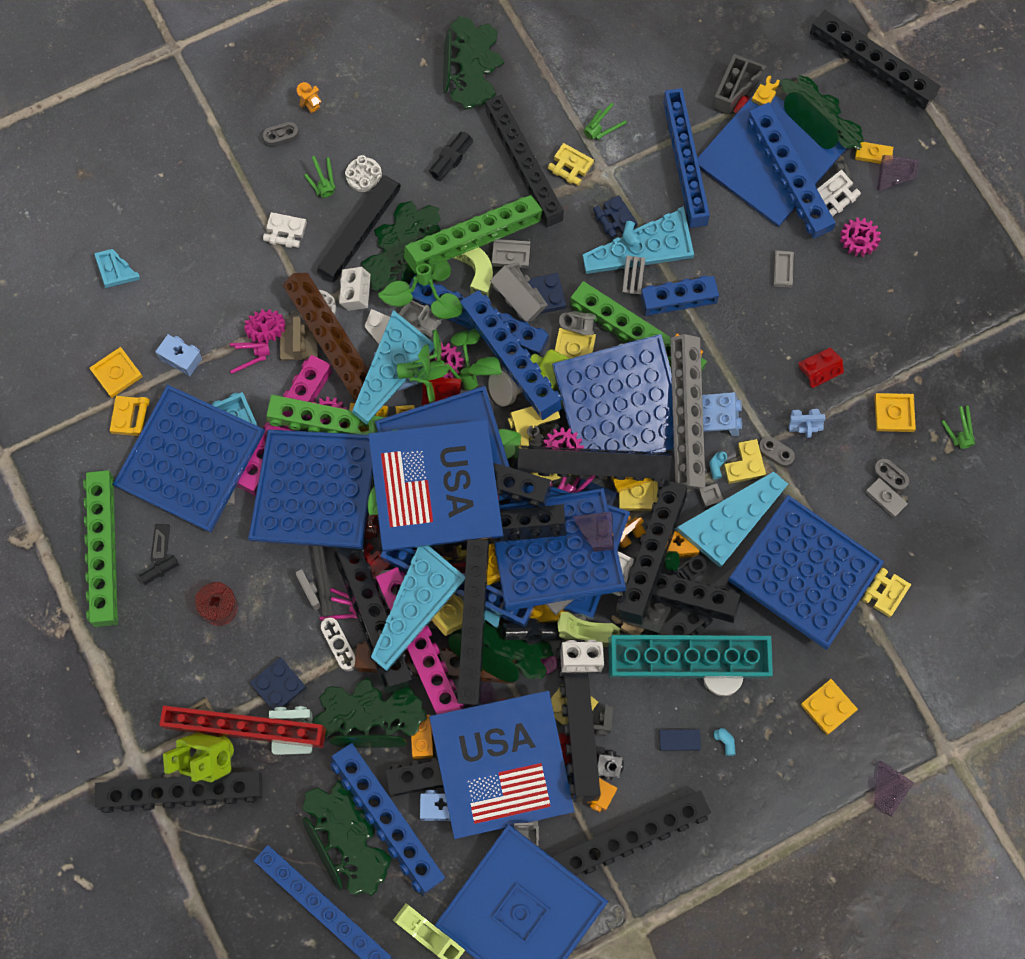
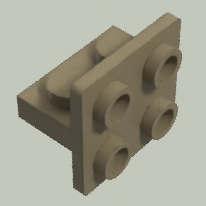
M293 317V324L286 325L284 327L285 332H281V361L306 360L311 355L318 358V341L308 325L302 323L300 317Z

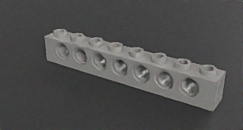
M683 334L671 337L675 482L687 485V490L706 488L700 337Z

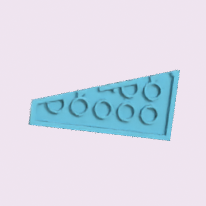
M684 206L671 214L664 215L663 218L657 221H651L633 230L637 237L640 238V244L637 247L630 246L623 237H618L605 246L601 245L583 254L582 257L586 274L625 268L627 255L645 258L644 265L694 258ZM630 260L629 268L633 267L632 260Z
M394 310L352 410V413L366 425L407 381L408 378H398L397 364L419 360L418 354L425 344H428L430 354L435 350L434 342Z
M772 472L683 523L675 530L717 566L721 567L786 488L788 483L775 472Z
M431 547L417 548L393 603L392 610L388 615L384 629L371 655V658L386 671L389 670L465 582V576Z

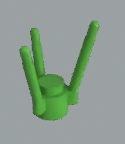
M610 103L603 112L599 109L584 128L583 132L590 140L595 138L599 140L604 135L627 123L624 120L601 132L602 127L599 122L613 107V103Z
M312 156L320 177L318 186L307 174L304 176L315 189L317 196L321 195L322 198L329 197L334 194L336 189L330 158H326L329 175L328 181V179H324L316 157Z
M968 405L965 406L966 418L963 407H959L964 431L958 433L957 438L945 420L942 421L943 426L953 439L954 445H959L960 449H966L975 445Z

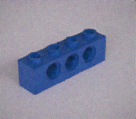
M701 276L694 280L684 279L677 283L667 282L660 286H646L642 289L640 297L645 316L717 304L719 293L714 276ZM698 289L701 293H695L693 290ZM675 293H682L683 296H677ZM658 296H663V297H665V299H664V300H660V299H658L657 297H658Z

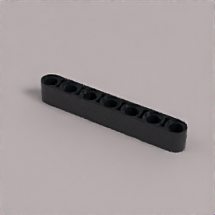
M386 175L382 176L319 264L317 274L331 282H335L338 279L342 270L348 265L398 194L401 187L400 183Z

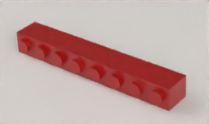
M163 706L159 726L168 730L200 732L208 735L323 748L326 728L320 724Z

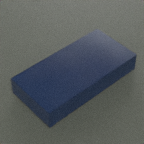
M700 729L659 730L660 751L701 750Z

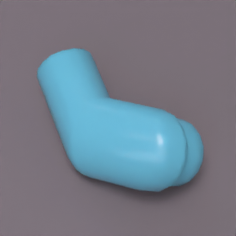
M626 221L623 239L630 246L637 247L640 244V238L633 232L635 223Z
M723 451L717 452L709 461L713 479L722 477L720 467L727 460V454Z
M720 728L715 730L713 733L714 739L721 740L725 744V755H736L734 737L726 729Z

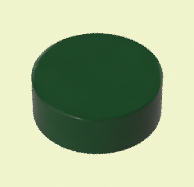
M669 551L666 554L665 566L669 571H677L680 564L679 553L677 551Z

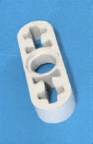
M334 618L324 619L321 623V630L339 666L344 671H352L355 669L356 657L338 622ZM328 623L331 625L335 624L333 627L335 636H332L330 630H325ZM338 639L343 640L345 643L344 647L340 650L333 647L334 642ZM344 652L346 653L348 659H353L351 661L350 666H347V664H342L345 662L342 656Z

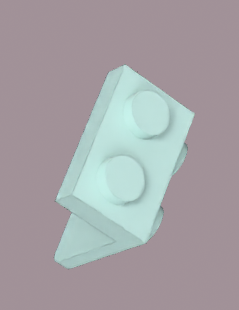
M304 706L295 707V710L276 707L274 711H269V718L312 723V712ZM272 742V753L274 755L310 754L312 752V747Z

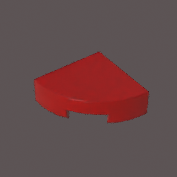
M742 96L734 108V112L738 113L751 97Z

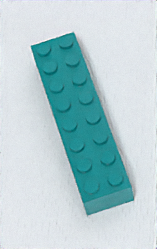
M611 635L608 638L609 678L767 679L773 676L771 636Z

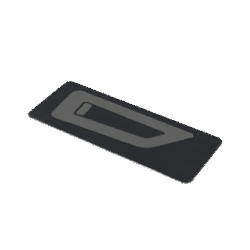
M155 524L151 561L162 562L166 560L170 524Z

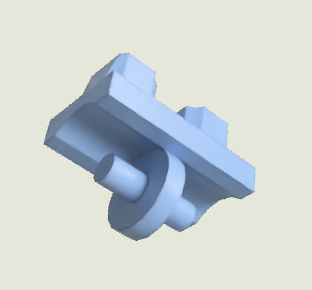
M811 409L808 415H802L800 410H792L788 427L789 432L805 433L806 438H811L812 432L823 431L826 419L825 414H821L819 409Z

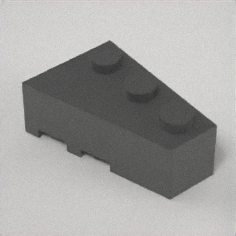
M733 54L715 94L712 108L729 114L736 107L740 98L747 96L764 78L767 66Z

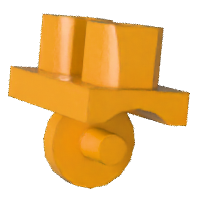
M306 82L300 83L297 86V94L301 97L299 105L302 109L307 107L311 114L320 108L319 104L322 102L318 97L319 89L317 86H314L312 89L311 85Z
M635 517L626 524L619 544L621 548H625L632 543L626 535L629 532H632L635 538H639L642 534L646 533L642 525L644 522L642 517Z

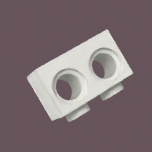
M363 267L342 270L339 304L348 311L368 308L371 274Z
M568 640L562 642L560 649L561 672H602L604 666L602 642H597L596 640H587L585 642ZM574 653L576 658H570L567 654ZM587 653H594L596 657L591 658Z

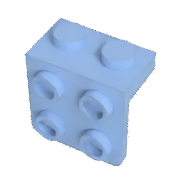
M736 393L702 395L703 432L729 430L732 436H739V429H742V418H739V411H742V402L738 400Z

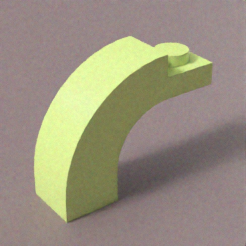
M478 247L454 257L453 259L470 265L475 271L474 279L470 285V294L479 290L483 296L486 294L489 298L493 287L490 281L493 278V269L486 253Z
M561 612L557 623L558 631L560 632L559 636L566 640H596L597 642H602L603 647H608V638L611 635H620V628L613 623L588 622L576 618L569 612Z
M406 903L393 919L394 922L440 959H459L465 951Z

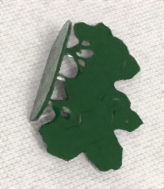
M458 16L457 20L451 24V28L456 33L457 38L451 41V29L449 28L445 37L443 93H447L449 82L453 80L457 88L452 91L451 98L455 102L462 103L465 109H472L474 105L482 106L486 100L496 95L492 84L486 81L483 74L492 73L495 67L504 64V61L499 53L489 49L497 40L498 32L495 28H492L489 23L476 28L470 18ZM451 45L459 48L456 58L451 57ZM451 62H458L461 65V72L459 74H450ZM457 79L463 80L467 86L464 87L461 84H459L460 81H458Z
M798 75V83L787 78L780 81L782 90L788 94L784 100L785 112L819 146L824 149H831L839 141L840 145L847 149L853 147L860 150L862 148L860 144L864 142L862 128L853 121L845 120L838 116L841 113V109L838 106V98L829 94H820L818 86L807 76Z
M413 201L402 202L397 206L393 214L395 224H383L374 229L375 235L379 237L377 240L378 246L382 247L384 251L381 254L368 257L361 263V266L371 274L370 283L372 289L378 291L390 283L398 281L397 275L401 272V281L408 284L411 283L414 275L417 276L409 264L405 265L403 262L405 246L411 242H416L419 238L431 236L441 231L439 225H435L441 220L438 213L439 208L428 205L417 211ZM391 267H401V269L398 268L397 271H390Z
M485 620L484 644L489 648L483 645L482 670L505 682L517 681L519 678L518 668L521 669L522 674L527 679H543L547 669L541 662V659L553 656L551 645L543 640L533 645L526 643L525 640H504L501 635L503 622H499L497 629ZM460 629L451 633L450 635L452 636L448 640L450 649L458 657L461 655L462 633L459 632Z
M366 678L356 685L354 693L351 695L344 691L343 687L330 686L326 688L325 692L319 697L322 706L326 710L315 716L312 724H320L326 728L325 738L339 731L342 735L333 736L329 739V743L335 746L346 747L352 743L355 748L403 747L407 745V741L402 737L393 736L392 734L402 730L404 734L414 736L419 731L420 723L427 719L426 711L422 709V701L418 696L414 695V691L409 686L396 690L387 701L381 700V691L378 688H373V683L369 678ZM395 719H399L400 721L397 726H392V729H390L391 723ZM384 722L388 723L387 727L384 726ZM342 723H344V729L340 727ZM379 725L384 728L385 735H369V729L372 726ZM352 728H356L359 731L364 732V735L348 734L350 733Z
M339 780L332 787L331 794L319 788L306 792V799L303 802L302 808L305 812L314 815L317 821L313 827L307 817H303V823L334 885L339 891L342 890V882L338 875V872H342L349 877L347 889L351 894L358 895L365 892L373 896L378 890V884L385 881L391 856L382 849L367 846L366 840L373 837L374 828L373 824L370 825L365 819L364 810L355 809L356 804L353 801V794L350 790L346 791ZM326 817L327 820L321 823V819ZM326 830L328 832L329 843L326 846H323L316 831ZM334 847L338 848L342 853L341 863L335 866L327 853L328 850ZM348 857V862L344 863V859ZM354 865L357 867V871H349L348 867L344 868V866ZM354 874L357 877L353 879L350 875Z

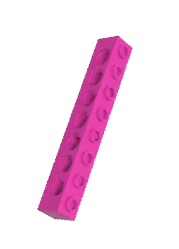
M311 355L309 359L303 362L300 374L294 377L292 387L284 393L283 397L311 403L316 400L333 370L331 364ZM310 375L315 376V378L312 380L307 379V377ZM299 391H306L304 395H297ZM284 411L282 413L285 417H290L293 415L290 411ZM267 422L263 428L265 433L236 486L256 497L263 460L259 458V455L264 453L268 430H297H292L289 426H272ZM252 469L258 470L256 474L249 475Z
M398 567L376 576L390 611L397 596L392 594V589L394 587H401L405 577L404 571L400 572ZM427 625L407 649L437 715L465 709L463 704H458V698L456 699L453 692L457 689L453 680L447 679L445 673L448 672L444 661H439L437 655L440 654L436 642L431 643L429 637L432 636V633ZM419 640H424L427 643L424 649H417L415 647ZM427 658H432L435 661L434 665L430 668L423 665ZM436 676L443 679L442 684L439 686L432 684V679ZM442 695H449L451 697L450 703L442 704L440 702Z

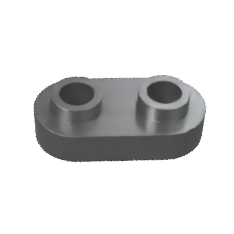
M293 122L269 127L263 132L264 142L268 146H277L294 141L299 135L298 127Z
M772 437L763 438L759 444L760 453L780 467L792 465L795 454L789 447ZM766 444H771L772 448H768ZM782 454H787L789 458H784Z
M880 459L875 464L874 474L882 479L892 490L900 492L906 489L909 484V477L888 459ZM880 468H884L886 472H881ZM895 480L900 481L901 485H897Z

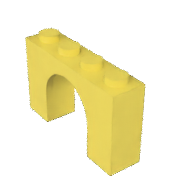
M531 406L511 412L509 414L510 418H507L510 429L514 428L515 432L521 434L520 445L529 446L527 429L530 426H533L534 429V425L539 426L559 420L560 415L559 411L542 421ZM550 473V476H540L551 481L562 478Z

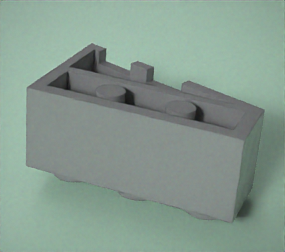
M519 262L505 265L490 280L493 288L506 298V303L518 312L517 315L521 320L526 322L534 320L548 304L537 288L533 289L528 283L530 278L528 275L524 276L520 271L522 266Z

